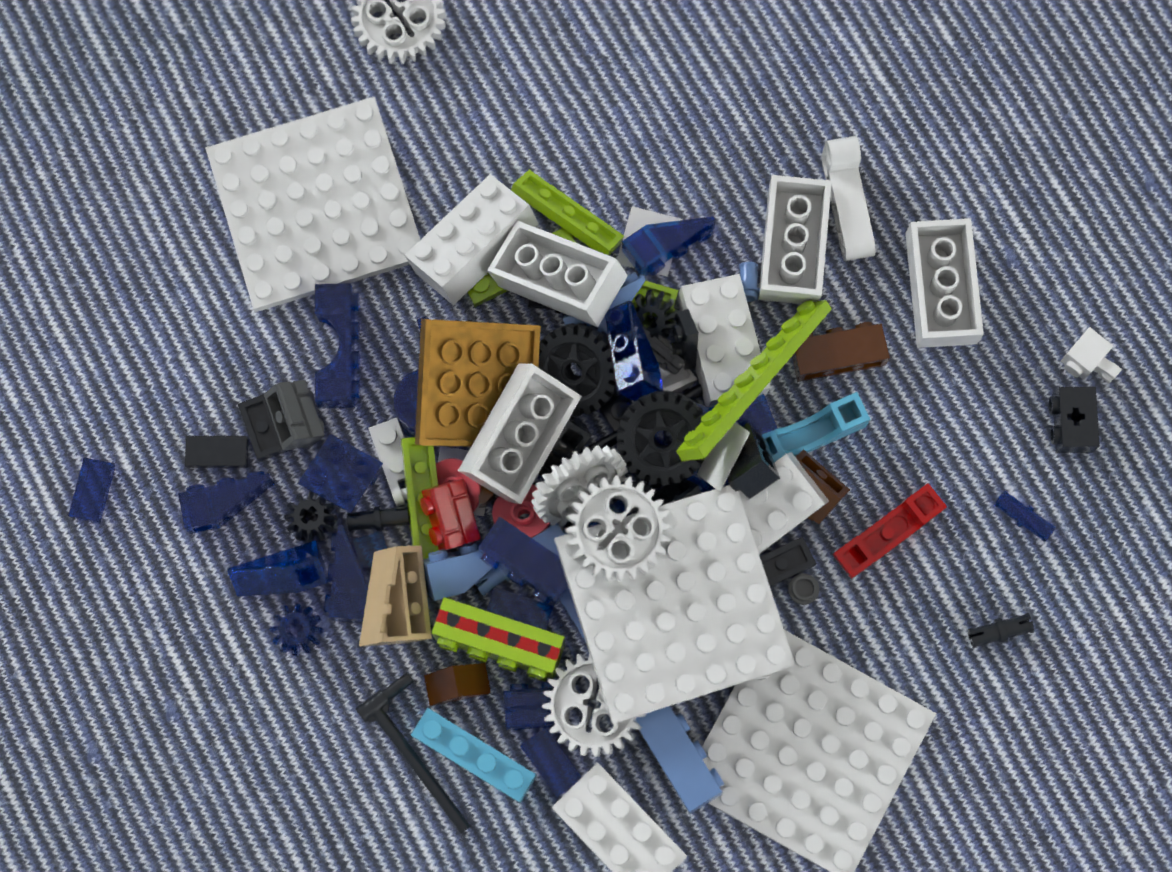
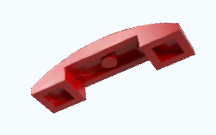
M927 483L904 500L902 504L863 533L854 537L832 555L849 577L853 579L945 510L947 506L930 484Z

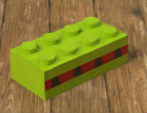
M445 597L443 598L431 633L439 647L444 650L457 653L459 648L467 651L470 658L485 663L490 658L496 660L497 664H499L498 667L516 672L517 668L527 671L528 677L542 682H546L547 677L555 678V669L559 666L566 644L565 636Z

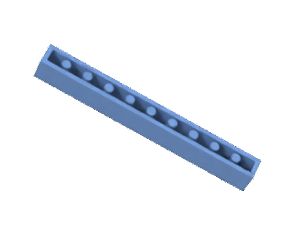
M557 523L526 541V544L586 642L554 538L568 533H565L566 529L562 531ZM668 706L646 713V717H636L635 721L642 727L641 730L638 729L689 814L722 795L720 787L724 785V782L715 768L711 770L707 768L703 761L707 755L698 740L693 743L691 742L686 733L690 730V727L681 713L675 715L671 707Z

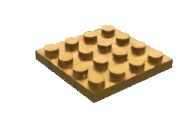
M421 319L415 445L471 447L518 363L539 366L541 326Z

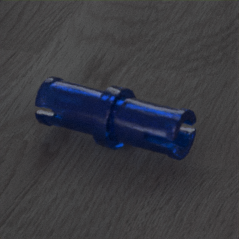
M1006 490L1001 493L993 505L1014 519L1015 525L1019 528L1025 527L1043 542L1052 535L1056 528L1054 524L1052 525L1034 512L1035 508L1030 504L1028 506L1024 505Z

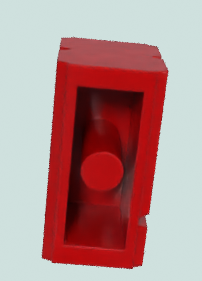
M464 479L453 480L421 491L423 498L420 499V505L423 513L426 516L429 515L432 526L429 529V536L432 543L438 546L439 550L452 549L481 539Z

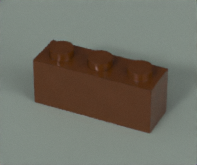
M872 322L857 324L855 329L843 330L842 327L832 328L825 331L826 334L817 336L811 333L792 355L797 382L886 366L890 359L882 324L873 325Z

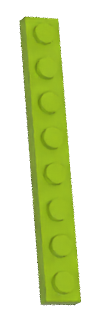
M808 300L797 307L796 314L782 324V330L766 343V348L763 352L750 361L751 365L749 368L735 378V384L728 392H725L718 398L717 405L702 416V422L695 430L689 432L684 437V443L676 451L682 461L704 459L832 310L827 300L816 302Z

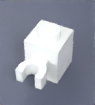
M1091 327L1084 332L1061 359L1068 373L1083 380L1095 370L1109 384L1122 370L1115 363L1105 358L1113 345Z

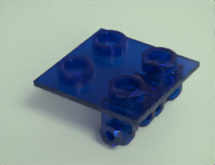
M330 434L298 481V484L343 510L352 513L368 486H373L377 481V472L383 463Z

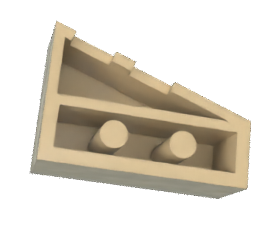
M395 546L374 552L359 647L403 644L432 639L422 546Z

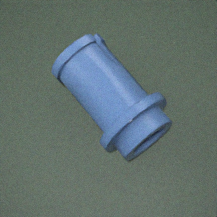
M743 262L739 264L740 277L747 302H753L758 300L760 288H758V264L755 262Z
M502 559L478 580L475 585L481 594L485 596L486 593L504 580L509 581V577L514 573Z

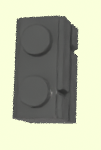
M306 380L277 383L264 394L283 451L308 448L325 437L324 423L321 418H318L314 406L315 397L313 392L308 389Z

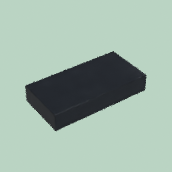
M186 436L185 467L248 468L249 438L247 436Z

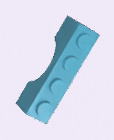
M858 392L830 403L819 412L804 420L783 428H772L761 433V435L766 439L775 463L786 453L792 452L794 456H797L803 449L808 453L864 429L869 423L870 417Z
M429 708L426 709L411 733L413 738L468 770L520 804L537 777L535 773Z

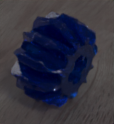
M295 603L293 613L288 606L282 607L286 616L282 618L275 614L273 619L280 624L279 626H270V631L278 634L272 639L273 644L278 645L282 643L280 651L286 654L291 649L294 657L299 656L300 647H302L306 654H310L311 649L308 644L310 642L316 646L320 644V641L314 637V634L324 633L322 627L315 626L320 623L321 617L319 615L312 616L313 608L310 606L306 607L302 612L300 603ZM296 623L304 628L303 631L298 632L297 637L290 632V629L296 628Z

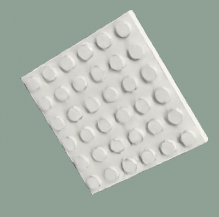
M375 96L206 147L255 312L410 265L404 255L420 241V237Z
M730 485L722 487L720 492L714 489L659 506V512H669L662 519V523L671 525L670 529L662 532L663 535L670 538V541L668 543H660V546L665 549L666 553L664 555L654 554L659 563L653 566L646 562L649 572L643 574L637 568V575L633 580L627 572H625L624 579L621 582H618L616 573H612L610 579L606 581L604 577L605 571L603 570L593 576L594 566L592 564L585 568L581 567L585 560L584 556L573 557L575 552L579 550L578 546H568L567 544L575 538L573 534L554 538L612 724L795 666L739 492L735 491ZM637 513L625 516L617 525L613 524L614 529L598 545V549L603 550L617 534H624L622 531L623 527ZM643 520L634 521L633 529L635 533L639 536H646L649 531L646 522ZM601 524L587 528L588 533L593 537L598 538L603 535L604 530ZM619 543L612 545L611 552L616 559L623 560L627 557V549L624 545Z
M784 630L795 666L736 684L702 746L707 755L703 759L709 770L715 768L724 782V785L720 787L722 795L708 804L828 872H855L936 713Z

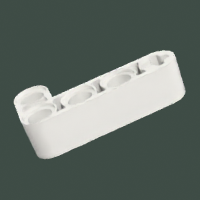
M857 136L827 140L822 152L825 179L832 181L830 202L844 261L873 257L876 253L873 231L858 168L861 161V151Z

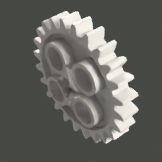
M356 0L359 6H352V12L355 16L351 18L352 25L355 26L353 29L355 37H360L358 40L361 47L367 45L366 49L369 55L377 51L376 55L379 61L387 55L389 64L393 63L395 57H399L401 64H404L406 56H410L411 60L415 62L416 53L419 52L424 57L427 56L425 47L428 46L435 49L436 46L433 39H442L440 30L446 28L445 21L442 20L446 18L445 9H441L444 7L443 0H407L404 2L389 0L398 17L393 16L391 7L384 0ZM376 12L385 13L382 17L379 18L372 17V15ZM404 18L405 26L414 35L413 37L407 34L400 19ZM417 18L425 19L421 24L413 23ZM394 33L401 34L399 39H389V36Z
M597 445L592 451L586 447L580 455L575 451L571 459L562 458L560 466L552 465L553 472L542 475L545 481L536 483L538 490L532 492L534 499L531 500L533 508L545 524L550 522L554 526L559 522L561 526H564L568 521L566 518L569 514H577L571 507V504L573 502L583 503L578 496L581 491L590 495L588 486L591 483L600 489V480L602 478H605L608 484L612 485L613 478L618 476L621 484V482L627 480L624 475L628 472L627 464L616 449L610 450L608 446L601 450L600 446Z
M618 476L613 478L612 485H609L607 480L602 478L600 480V489L593 483L589 484L590 495L582 491L578 494L583 503L573 502L571 504V507L577 514H569L566 519L574 523V526L566 528L565 533L573 534L575 538L567 544L568 546H578L579 550L575 552L573 557L584 556L585 560L581 567L585 568L592 564L594 566L593 576L603 570L605 571L604 577L606 581L610 579L612 573H616L618 582H621L624 579L625 572H627L633 580L636 578L637 568L643 574L649 572L646 562L653 566L659 563L654 554L664 555L666 553L665 549L660 546V543H668L670 541L668 536L662 534L663 531L671 528L670 524L662 523V519L669 512H659L658 507L663 503V500L653 502L651 498L654 495V489L646 494L642 492L644 482H640L635 488L632 487L631 477L627 478L624 485L620 484ZM613 498L622 500L625 505L624 513L616 514L612 512L609 507V501ZM637 507V514L622 529L624 534H617L603 550H599L598 545L614 529L613 524L617 525L632 508ZM643 520L646 522L649 528L646 536H639L635 533L633 529L634 521ZM595 521L602 525L604 532L601 537L596 538L588 533L587 526L589 522ZM619 543L625 546L627 549V557L625 559L619 560L612 555L611 548L613 544Z
M590 653L588 661L585 660L582 654H577V664H574L571 660H565L567 670L564 671L556 668L555 671L560 678L558 680L548 679V682L554 687L553 691H544L543 693L551 698V702L542 705V708L551 709L552 714L544 718L545 721H554L555 723L550 729V733H562L558 739L559 744L570 740L569 751H574L580 745V754L586 756L589 749L592 748L594 757H599L601 747H603L607 755H610L613 750L612 744H615L619 749H623L622 738L633 741L634 737L630 732L631 728L640 730L642 728L635 721L636 717H646V714L615 723L609 732H603L600 729L599 721L603 715H609L601 688L599 687L598 693L596 692L597 675ZM586 676L590 682V687L586 693L580 694L576 689V681L580 677ZM596 698L598 702H601L600 709L595 708L593 711V708L588 706V701ZM577 707L582 711L583 719L575 726L569 720V713L573 708ZM591 716H593L592 730L591 732H587V725L590 721Z

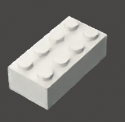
M490 174L404 256L414 272L454 306L488 273L489 266L517 220L534 227L539 223L530 205Z
M780 175L771 176L768 190L758 300L802 304L808 300L813 302L820 301L823 288L832 181Z
M971 218L911 222L905 235L917 348L977 344L984 335Z
M518 220L487 270L499 287L596 327L600 325L628 276L616 258Z
M740 274L681 286L677 296L680 311L689 309L698 330L696 372L699 384L702 387L706 410L713 409L717 405L718 398L725 392H728L735 384V378L749 368L751 365L750 361L754 357L761 354ZM769 384L763 389V391L757 396L756 399L764 398L770 389Z
M518 363L458 471L504 500L522 504L582 396L535 365Z
M792 452L786 453L775 462L780 476L779 480L751 499L742 491H738L759 554L829 502Z
M598 762L551 807L611 872H672L687 857Z

